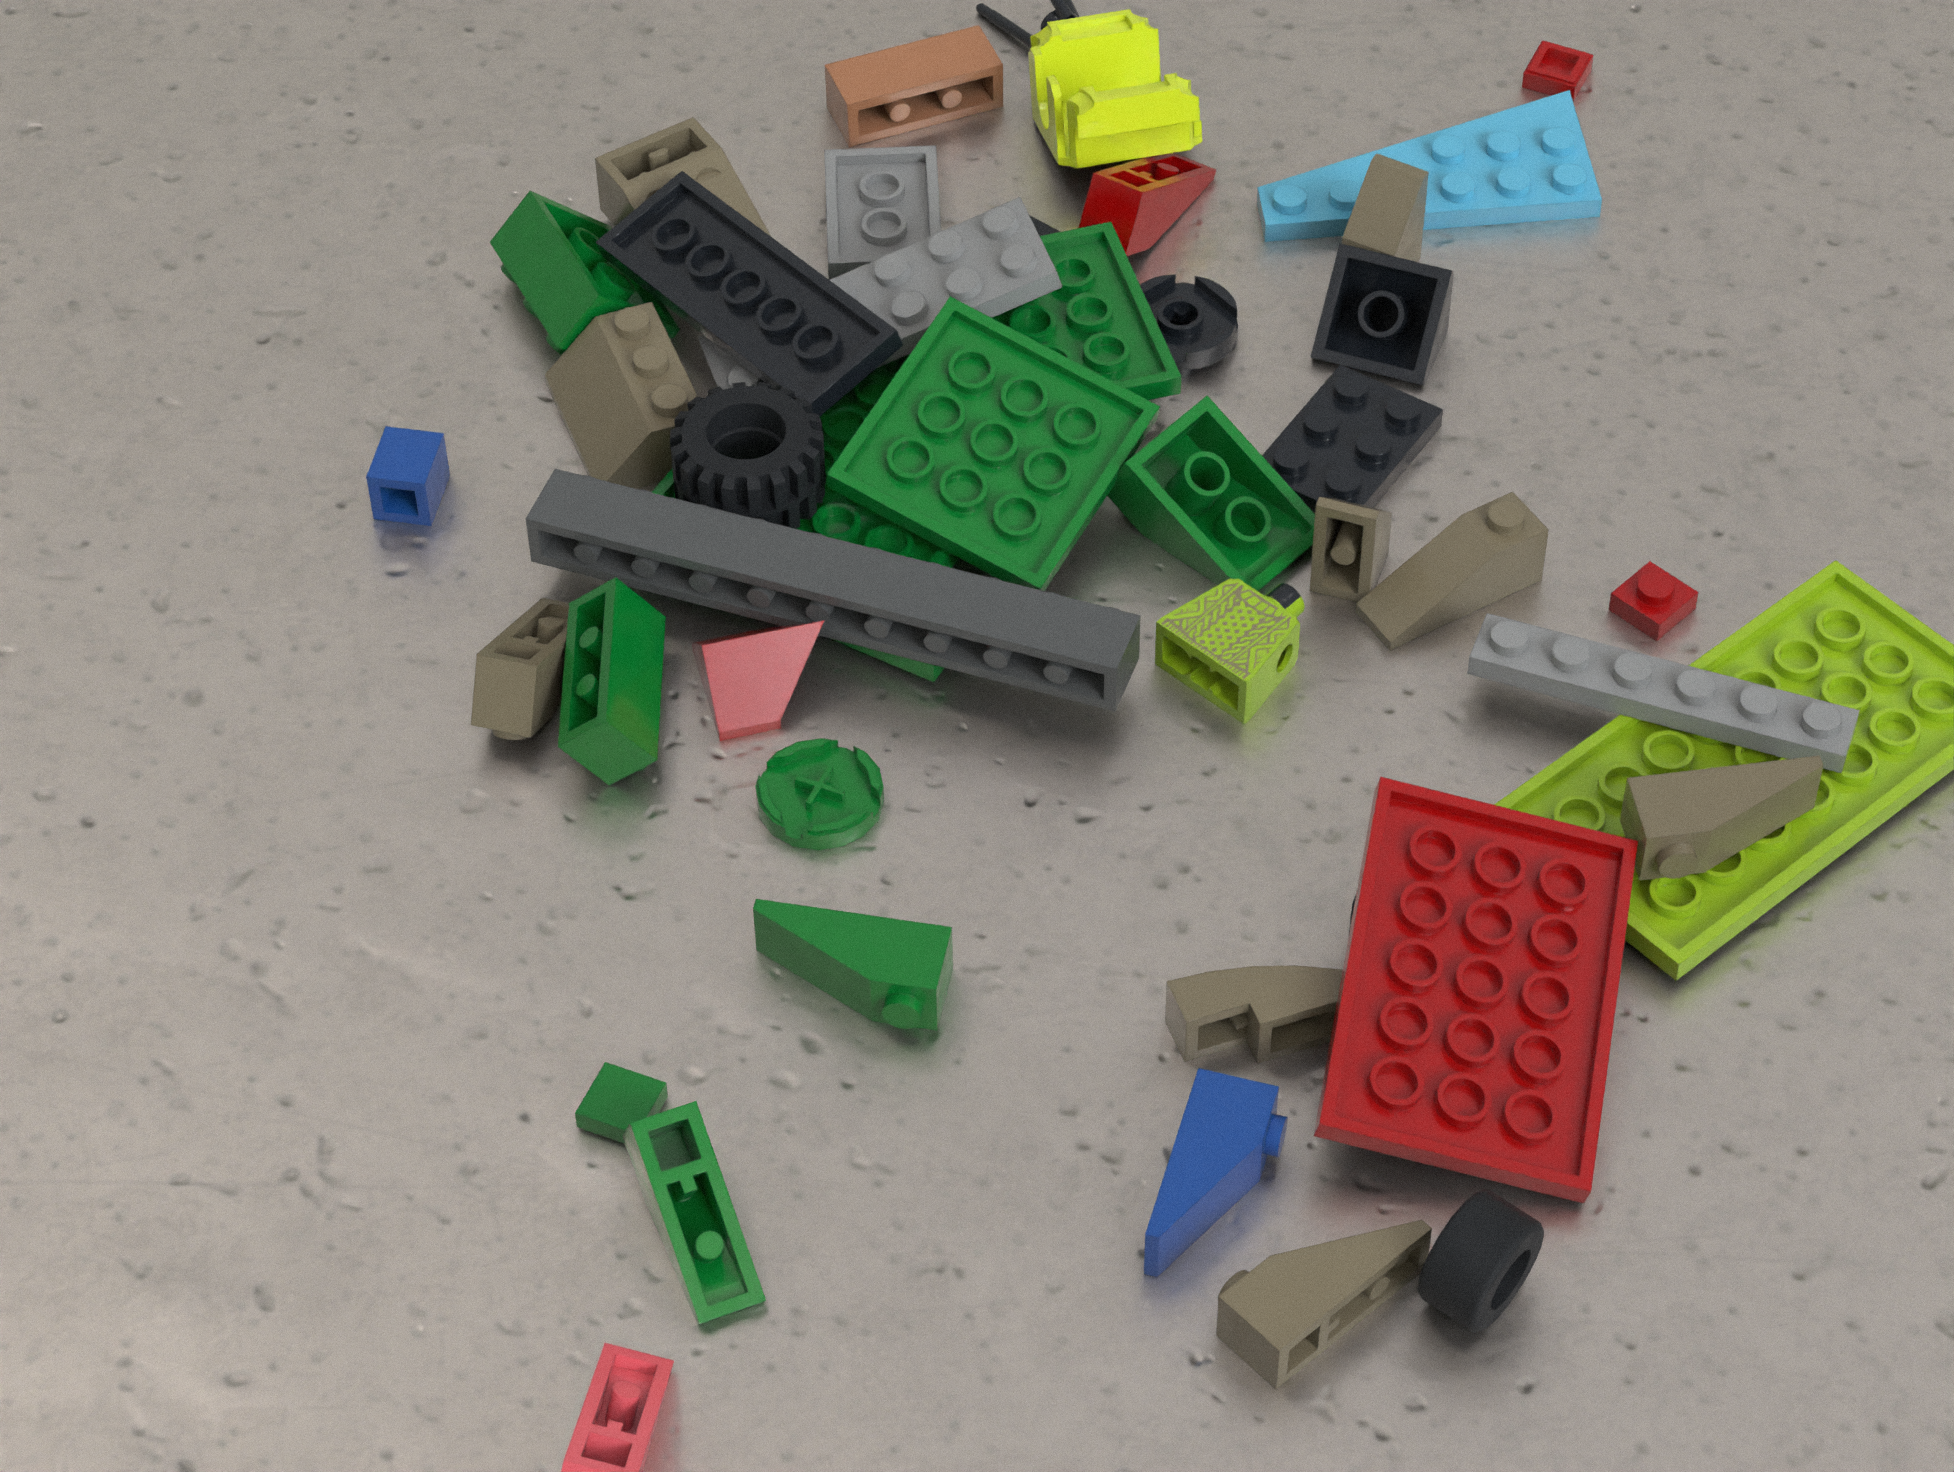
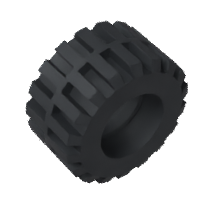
M745 382L732 383L733 388L723 390L719 386L708 390L706 398L695 397L687 403L688 411H680L674 420L675 428L670 431V449L676 499L703 504L711 508L751 518L763 519L767 522L794 529L800 527V519L810 520L817 512V503H822L825 496L826 471L822 422L818 414L812 413V405L806 399L795 400V392L784 387L774 390L772 389V384L758 382L757 386H746Z

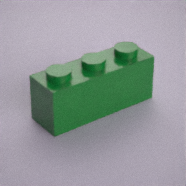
M616 577L569 603L558 748L608 785L636 771H640L657 761L666 616Z

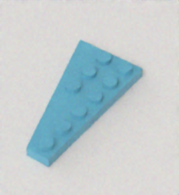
M1570 90L1257 187V208L1265 242L1343 236L1368 167L1376 153L1429 172L1423 230L1600 217L1602 197Z

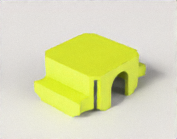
M1130 9L1050 21L1047 22L1045 28L1030 36L1031 48L1028 52L1032 118L1058 165L1074 168L1090 167L1189 151L1202 142L1199 97L1191 92V80L1177 76V73L1165 74L1164 81L1161 82L1159 32L1157 28L1149 25L1148 18L1135 15Z

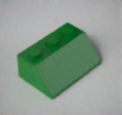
M529 191L492 238L490 244L503 263L500 267L502 272L518 286L524 295V307L540 320L548 334L545 336L548 344L562 355L596 316L648 302L653 303L669 338H674L680 331V328L664 304L602 256L596 241L610 231L612 227L542 195Z

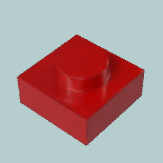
M1649 561L1611 593L1608 610L1657 642L1696 609L1699 592Z

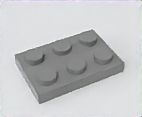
M936 145L824 150L829 280L941 231Z

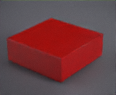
M1541 41L1523 72L1522 88L1550 96L1570 90L1574 102L1592 70L1594 55L1551 42Z

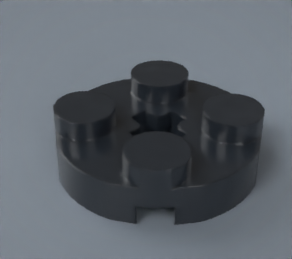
M1176 274L1154 277L1140 284L1181 374V378L1189 376L1193 369L1207 367L1218 362L1236 348L1238 341L1237 305L1233 296L1220 284L1208 278L1195 276L1194 284L1186 282L1176 283ZM1170 320H1174L1179 323L1190 322V324L1175 325L1170 323Z

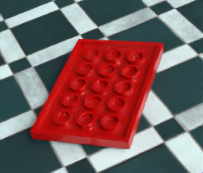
M1380 776L1373 796L1313 1136L1584 1203L1592 1189L1638 841Z

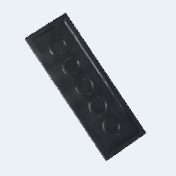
M683 171L596 241L602 256L764 383L772 384V389L779 390L784 387L795 392V400L806 399L812 405V413L818 414L819 417L903 346L895 328Z

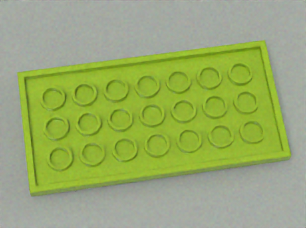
M1837 560L1688 665L1860 711L1842 773L1822 769L1814 808L1704 873L1689 874L1676 879L1664 877L1639 880L1634 868L1625 940L1675 981L1954 770V645ZM1620 714L1494 805L1625 837L1620 817L1627 778L1784 760L1786 758Z

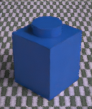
M385 426L366 476L373 519L432 526L450 478L444 433Z

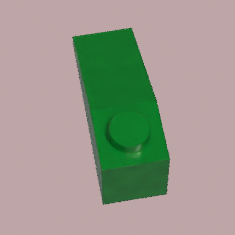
M762 899L755 900L753 917L757 951L871 1021L888 1023L901 1029L915 1027L938 1031L953 971L952 927Z
M697 1101L631 1122L622 1137L645 1203L697 1324L701 1325L764 1303L766 1298Z

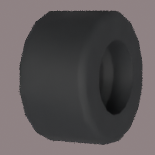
M1490 1190L1476 1192L1455 1212L1436 1239L1419 1275L1417 1286L1419 1295L1425 1302L1468 1330L1478 1332L1486 1329L1511 1303L1530 1273L1544 1238V1230L1541 1223Z

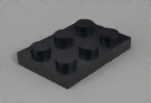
M1339 365L1262 456L1314 514L1319 497L1334 498L1374 508L1440 429L1443 409Z

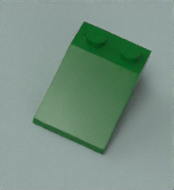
M1208 395L1127 460L1119 469L1117 482L1107 495L1143 536L1216 585L1228 579H1240L1259 592L1313 545L1315 522L1313 511Z

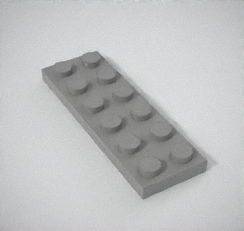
M1021 197L830 279L831 282L897 330L903 346L879 367L910 354L950 296L993 318L1062 288L1058 273ZM704 335L698 337L717 387L720 386L724 390L733 388L732 383L745 382L746 386H757L758 382L764 383Z

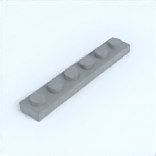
M1489 613L1485 616L1469 656L1467 674L1786 759L1820 755L1824 769L1842 773L1860 711Z

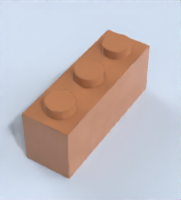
M979 25L825 64L827 109L849 148L1003 107V63Z

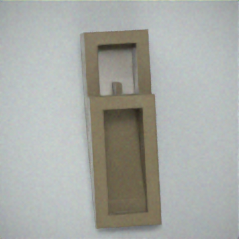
M1298 965L1249 966L1208 971L1166 981L1165 1023L1184 1062L1244 1044H1248L1257 1064L1330 1043L1343 970Z

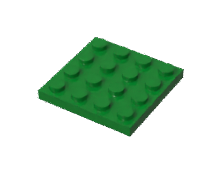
M1112 222L1040 236L1058 273L1062 288L995 316L993 319L1147 400L1181 394V374Z
M950 296L828 471L826 486L1002 581L1045 591L1117 482L1119 469L1127 460L1134 456L1158 419L1160 406Z

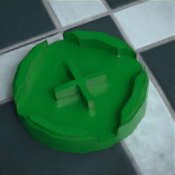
M819 738L798 741L777 751L766 762L767 769L762 773L761 777L760 775L758 776L755 790L760 820L774 837L793 847L818 851L843 847L860 839L878 822L884 804V786L880 768L865 751L853 746V751L838 747V740Z

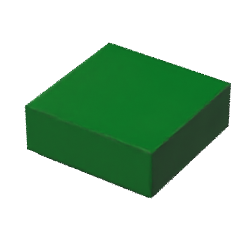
M605 1062L575 1112L576 1125L578 1128L625 1143L622 1135L631 1122L660 1112L668 1098L667 1083Z

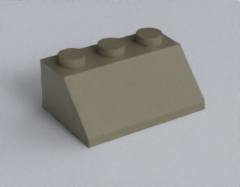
M652 302L596 316L545 373L546 385L588 476L635 489L659 483L672 469L670 431L675 428L674 420L680 411H688L687 403L698 397Z

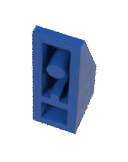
M1198 1068L1145 1233V1275L1158 1277L1260 1181L1267 1155L1280 1156L1288 1117L1277 1115L1279 1086Z

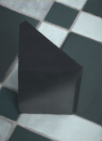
M1339 243L1310 357L1424 386L1448 332L1454 271Z

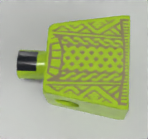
M1228 579L1166 614L1156 622L1155 665L1242 724H1245L1254 716L1295 666L1298 659L1300 622L1297 617L1304 612L1303 599L1296 589L1286 583L1278 584L1264 596L1240 579Z

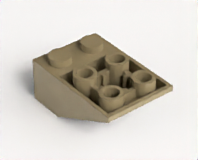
M694 117L595 158L600 210L614 226L683 171L771 236L723 149Z

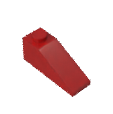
M1176 153L1145 157L1094 172L1078 228L1112 222L1127 256L1148 250L1214 180L1216 169Z

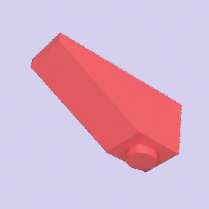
M604 1343L569 1443L561 1472H643L674 1360Z

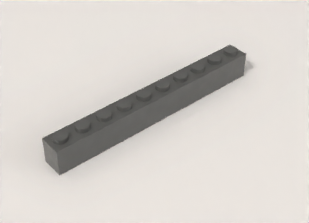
M554 469L526 517L531 562L605 581L616 577L628 587L780 626L825 620L818 634L819 636L1115 712L1139 660L1141 615L1061 596L1054 592H1045L1013 584L994 577H986L942 566L934 562H926L886 552L874 547H866L826 537L819 533H810L782 526L763 519L751 518L711 508L703 504H695L655 494L647 490L599 480L587 475Z

